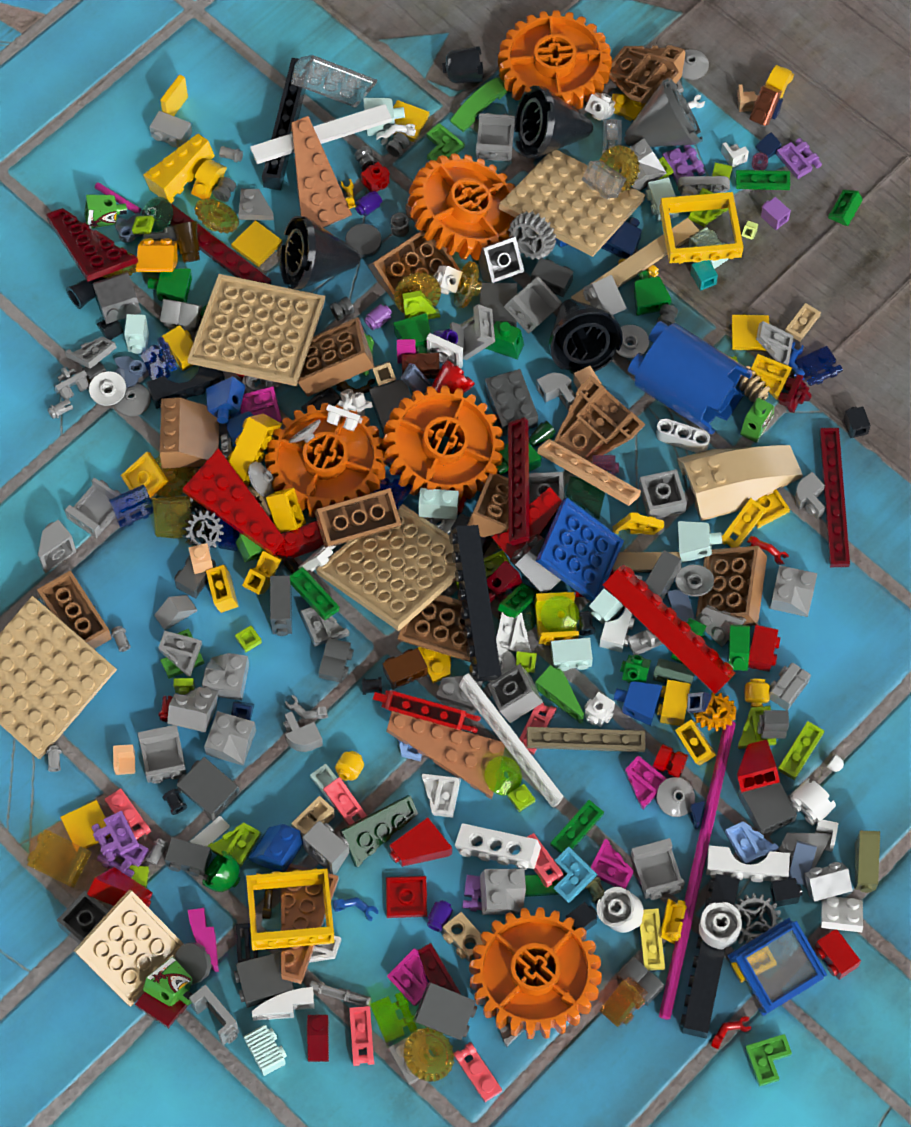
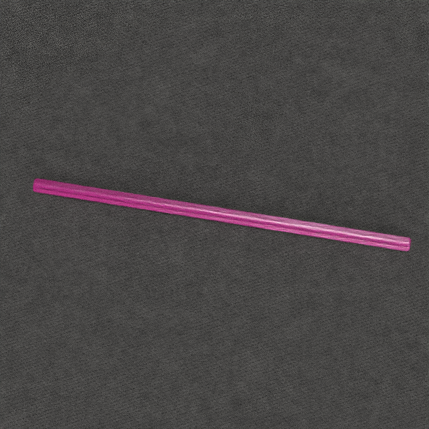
M732 721L731 726L726 724V729L722 730L684 900L687 909L685 910L684 919H680L683 923L681 938L675 941L659 1017L665 1020L670 1019L672 1015L736 725L734 721Z

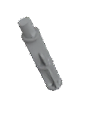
M311 981L310 987H313V990H316L319 994L362 1007L371 1005L372 999L370 996L367 997L342 988L336 989L325 985L324 982Z

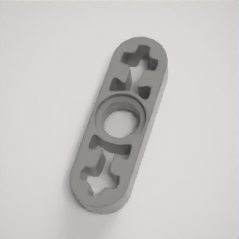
M725 176L681 177L678 179V190L681 192L682 187L687 185L694 187L699 193L702 188L713 193H723L730 190V179Z

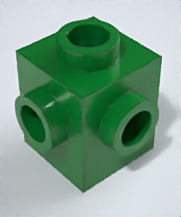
M628 655L627 661L623 660L620 672H623L622 680L628 683L632 681L646 683L651 660L645 659L640 655Z

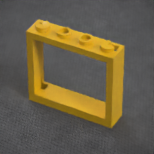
M733 192L661 198L659 209L669 264L701 262L704 260L717 261L719 259H733L742 256L744 247ZM729 209L735 244L675 248L669 213Z
M314 868L304 871L293 870L292 872L275 871L270 874L256 873V875L246 876L252 950L334 943L328 869ZM322 884L326 927L257 933L253 890Z

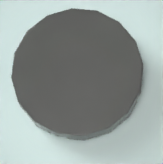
M369 224L355 225L347 232L345 242L358 251L360 258L373 256L379 251L382 244L380 232Z
M186 943L178 949L175 955V960L192 977V984L202 982L204 978H207L211 969L210 955L206 953V948L199 943Z

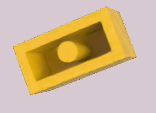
M179 325L161 336L163 346L182 371L193 366V364L188 363L193 342L187 330H183Z
M294 488L276 491L266 497L274 525L280 533L296 530L306 524Z
M221 565L206 570L213 602L220 613L239 607L231 574L227 568Z
M667 680V685L662 686L661 697L664 698V702L659 704L657 715L661 716L660 723L676 726L684 725L690 683Z
M692 719L675 730L697 765L701 766L716 756L700 728Z

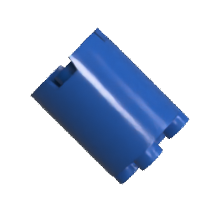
M659 321L652 329L648 338L649 341L653 342V345L646 356L638 353L633 358L628 367V372L634 375L637 388L709 434H714L716 430L712 428L710 423L716 416L726 421L729 419L744 396L736 388L740 376L743 375L750 379L752 370L677 323L668 326Z

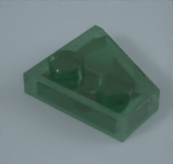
M570 476L566 496L572 501L577 502L584 510L587 509L592 512L595 518L600 519L605 492L581 478Z

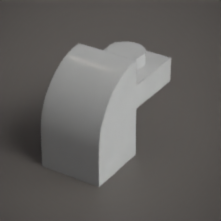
M550 373L536 380V389L545 403L559 397L566 409L569 410L576 397L571 389V379L564 374Z
M813 472L799 482L795 494V503L799 510L806 506L807 512L810 515H814L816 519H819L824 514L825 506L817 497L823 494L825 485Z
M292 711L285 714L286 721L283 724L287 731V734H285L286 742L291 748L300 752H308L323 746L322 737L315 722L300 728Z

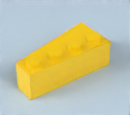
M196 134L143 174L150 191L171 205L175 195L183 192L185 184L194 180V175L201 164L206 160H212L215 155L209 141L200 134Z
M264 413L245 419L242 425L243 431L236 438L235 449L229 454L227 459L247 488L251 483L248 475L249 465L253 462L261 463L265 457L264 449L268 447V442L275 439L272 437L273 431L282 426V423Z

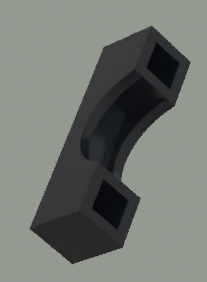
M199 366L196 376L188 382L175 383L162 376L148 381L147 386L154 406L158 409L161 408V399H187L195 395H202L208 387L224 381L225 376L222 370Z

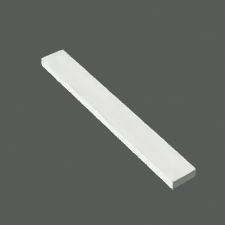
M384 104L314 126V130L322 144L392 122V118ZM292 134L251 146V152L256 163H263L294 153Z
M468 673L463 676L459 687L551 807L554 808L559 805L564 796L471 675Z

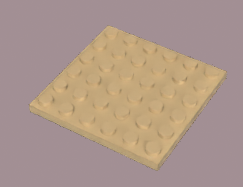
M555 150L548 153L501 201L499 209L515 218L526 211L528 213L533 211L535 215L539 213L541 218L545 217L547 223L551 222L550 227L555 228L553 231L556 234L555 238L593 257L645 200L646 194L561 151Z
M218 274L191 348L188 363L297 386L325 303V296Z
M396 500L395 505L401 521L400 527L347 542L328 558L329 561L325 565L319 566L316 572L317 575L399 631L456 581V563H453L452 560L454 550L453 544H450L449 535L423 517H419L417 513Z
M34 596L26 602L0 633V725L35 757L41 759L45 755L46 750H48V747L57 741L117 669Z

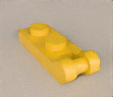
M750 498L723 534L722 544H727L731 548L740 547L764 515L766 508ZM733 533L738 536L736 540L730 538Z

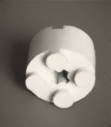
M806 778L790 795L791 804L795 811L803 812L806 815L804 818L811 825L818 823V821L820 822L836 807L834 800L830 803L827 799L830 795L815 781L809 783V778Z
M612 887L606 890L602 898L598 900L597 915L611 929L625 933L641 925L643 905L640 899L630 891L622 887Z
M715 902L708 905L702 913L699 924L701 938L705 943L722 950L736 942L742 926L740 912L735 906L727 902Z

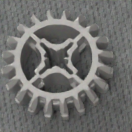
M526 211L518 215L510 224L509 237H516L520 254L524 253L525 257L530 256L532 260L534 258L539 260L547 256L554 249L556 243V234L553 233L555 228L550 227L551 222L547 223L545 217L541 218L539 213L535 215L533 211L530 213Z
M754 893L751 899L747 894L744 895V901L741 898L737 899V904L734 906L740 912L741 917H743L742 920L747 924L745 930L741 927L739 944L743 941L748 943L761 935L751 934L753 931L766 932L783 921L782 918L778 917L781 915V911L775 910L777 904L770 905V898L764 901L763 894L758 899ZM756 907L758 909L755 911H751L747 908ZM764 912L768 914L771 926L763 919ZM759 915L758 921L751 925V920H754Z

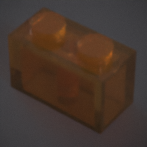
M628 977L620 983L599 1011L617 1027L623 1024L628 1025L634 1018L633 1012L636 1009L639 1010L646 1003L644 998L648 995V992L634 979Z

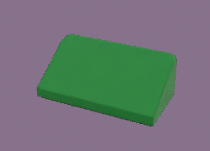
M843 190L828 218L842 225L849 226L863 200L859 191Z

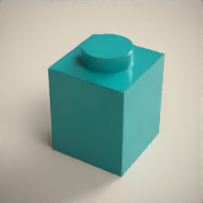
M710 260L694 262L691 265L690 274L700 291L717 284L718 274Z

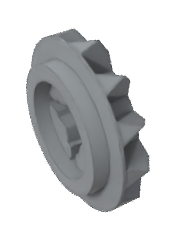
M244 376L242 383L245 385L246 393L272 387V381L260 379L261 384L255 388L253 382H257L259 378Z
M224 434L221 437L222 454L228 459L229 454L232 452L231 438H228V434Z

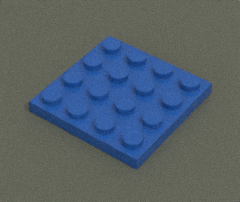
M565 498L560 504L536 562L586 599L593 602L604 589L603 584L609 578L624 540L571 500Z

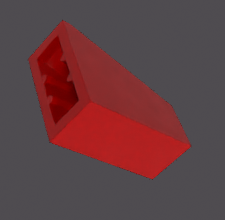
M767 739L747 745L737 773L741 792L780 782L777 766Z
M429 818L423 820L389 845V856L395 863L399 862L402 867L452 855V846Z
M113 867L94 878L87 895L115 906L128 890H131L149 907L153 892Z

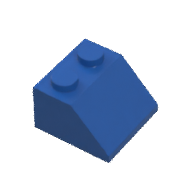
M285 824L268 827L248 858L249 861L273 871L286 872L303 845L301 831Z

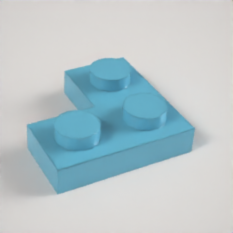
M570 847L554 860L567 873L554 889L570 903L597 874Z

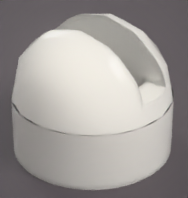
M835 754L828 763L827 768L834 772L840 771L844 765L843 760Z

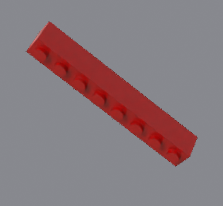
M623 564L603 584L714 694L736 674L732 666L724 662L714 649L709 648L705 644L704 639L691 630L688 623L676 616V612L672 608L667 607L662 602L661 597L654 594L644 581L639 580L630 567Z

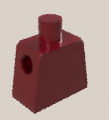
M506 560L487 579L490 603L494 599L501 603L522 583L519 572Z

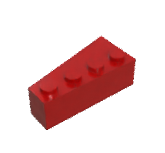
M551 487L529 505V537L542 534L562 503V500ZM509 528L506 532L492 536L494 541L510 559L516 550L521 549L526 544V542L512 546L509 543Z

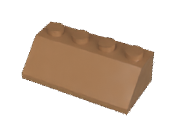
M489 473L468 522V525H478L481 537L506 532L509 528L508 478L499 474Z

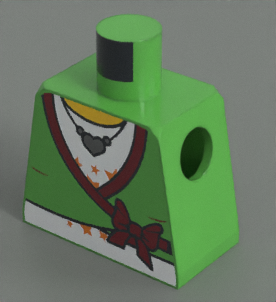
M86 195L84 215L86 224L89 225L90 229L116 224L117 215L127 214L126 203L116 204L115 196Z
M757 398L745 417L740 435L757 443L774 416V406Z
M171 957L146 977L143 991L168 1006L174 1005L179 1000L188 1006L191 1004L189 997L193 995L190 992L193 980L175 958Z

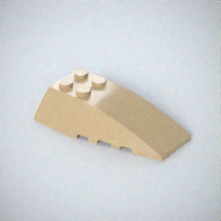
M790 445L711 449L677 458L682 475H687L695 495V507L701 521L737 512L743 509V506L747 504L750 498L757 501L758 498L773 493V490L779 487L783 488L803 477Z

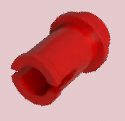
M167 696L162 697V707L158 714L161 721L168 722V710L173 698L172 696H168V700Z

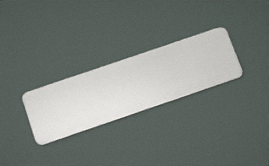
M219 816L190 842L208 846V844L223 834L230 825Z

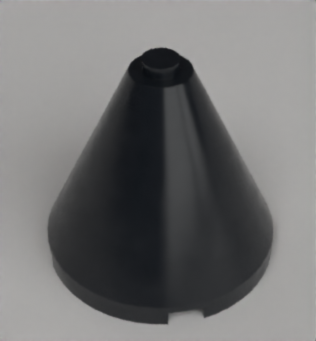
M531 86L530 89L532 90L524 92L519 101L515 116L514 132H519L520 141H516V145L522 156L526 158L541 157L582 140L593 132V124L590 119L543 86Z
M294 216L289 221L284 235H288L286 245L281 244L280 251L281 275L284 284L290 285L288 288L294 290L303 289L353 269L359 264L360 254H358L356 249L308 217Z
M567 299L561 304L549 338V351L555 364L562 370L564 368L569 370L571 374H574L591 366L595 372L607 366L613 360L612 356L615 352L620 350L623 341L622 330L616 318L609 312L574 299Z

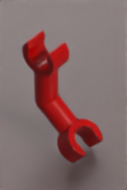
M750 536L747 541L751 543L750 546H759L761 549L772 554L778 565L785 564L781 560V556L783 558L789 557L786 552H780L772 544L760 541L755 536Z
M744 1016L740 1021L724 1022L715 1035L711 1046L719 1049L728 1030L740 1029L743 1032L750 1031L751 1026L745 1027L742 1025V1022L749 1021L750 1017Z

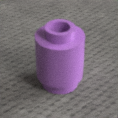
M379 304L366 315L367 317L364 321L371 330L379 329L392 318L390 315L392 311L387 305Z

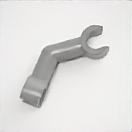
M292 695V699L295 701L293 705L285 701L286 707L294 710L303 719L328 718L326 707L306 711L299 705L294 695Z

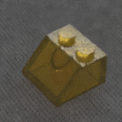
M191 497L153 498L156 537L185 538L182 535L186 533V530H183L182 527H187L184 521L191 519L189 514H192Z

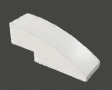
M313 987L288 991L267 1000L252 1010L253 1021L294 1018V1010L314 1009Z

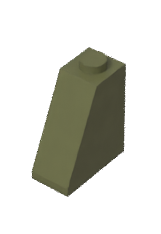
M859 831L855 842V890L869 893L876 890L878 886L880 831Z

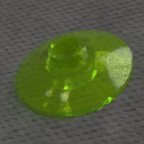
M555 596L547 600L542 606L541 621L549 632L572 631L578 623L579 610L576 604L568 597ZM559 611L564 613L563 618L558 617Z
M495 757L485 768L486 784L495 794L506 796L520 787L522 781L521 769L516 761L510 757ZM505 771L508 773V778L504 776Z

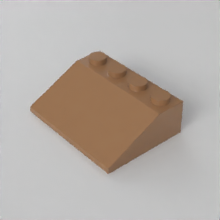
M425 230L418 232L368 265L378 283L401 310L404 309L402 294L421 291L425 295L435 288L433 287V277L438 271L439 266H449L461 271L452 256L446 253L447 248L443 247L438 250L434 247L435 240L427 241L424 238Z
M358 317L312 338L298 380L307 397L374 368L373 357Z
M183 398L161 399L160 458L162 468L203 466L219 448V422L217 417L209 413L206 405Z
M759 546L712 549V555L704 558L703 567L709 569L713 574L714 585L707 594L699 596L696 617L709 605L717 608L719 611L729 612L730 615L737 618H745L746 622L743 625H758L767 555Z
M440 594L408 622L399 633V641L471 662L466 652L468 642L467 638L464 637L465 622L461 618L462 602L460 600Z

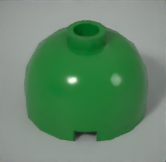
M221 851L223 855H217L212 860L205 872L208 875L207 880L203 879L202 881L205 887L215 892H225L231 887L235 888L241 879L239 877L240 866L238 861L226 851Z

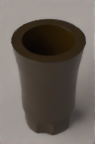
M197 221L173 225L172 228L177 238L183 262L189 263L200 260Z

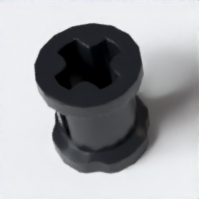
M582 611L577 614L580 627L578 629L579 635L589 636L595 633L591 611Z
M378 677V679L362 678L363 695L375 692L382 694L381 677Z
M172 789L162 797L171 808L172 815L179 814L187 808L186 803H183L179 796L180 792L178 789Z

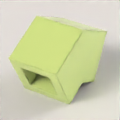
M747 221L741 236L751 240L754 239L758 230V224Z

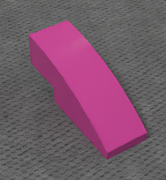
M204 908L188 910L189 922L195 942L206 948L205 951L211 958V968L215 972H219L214 926L207 927Z

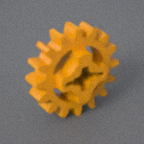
M711 693V700L706 711L693 714L696 723L701 724V728L707 726L708 731L712 728L718 731L719 727L725 730L726 724L731 726L732 720L736 719V706H734L733 700L729 701V696L723 698L722 693H719L718 696Z

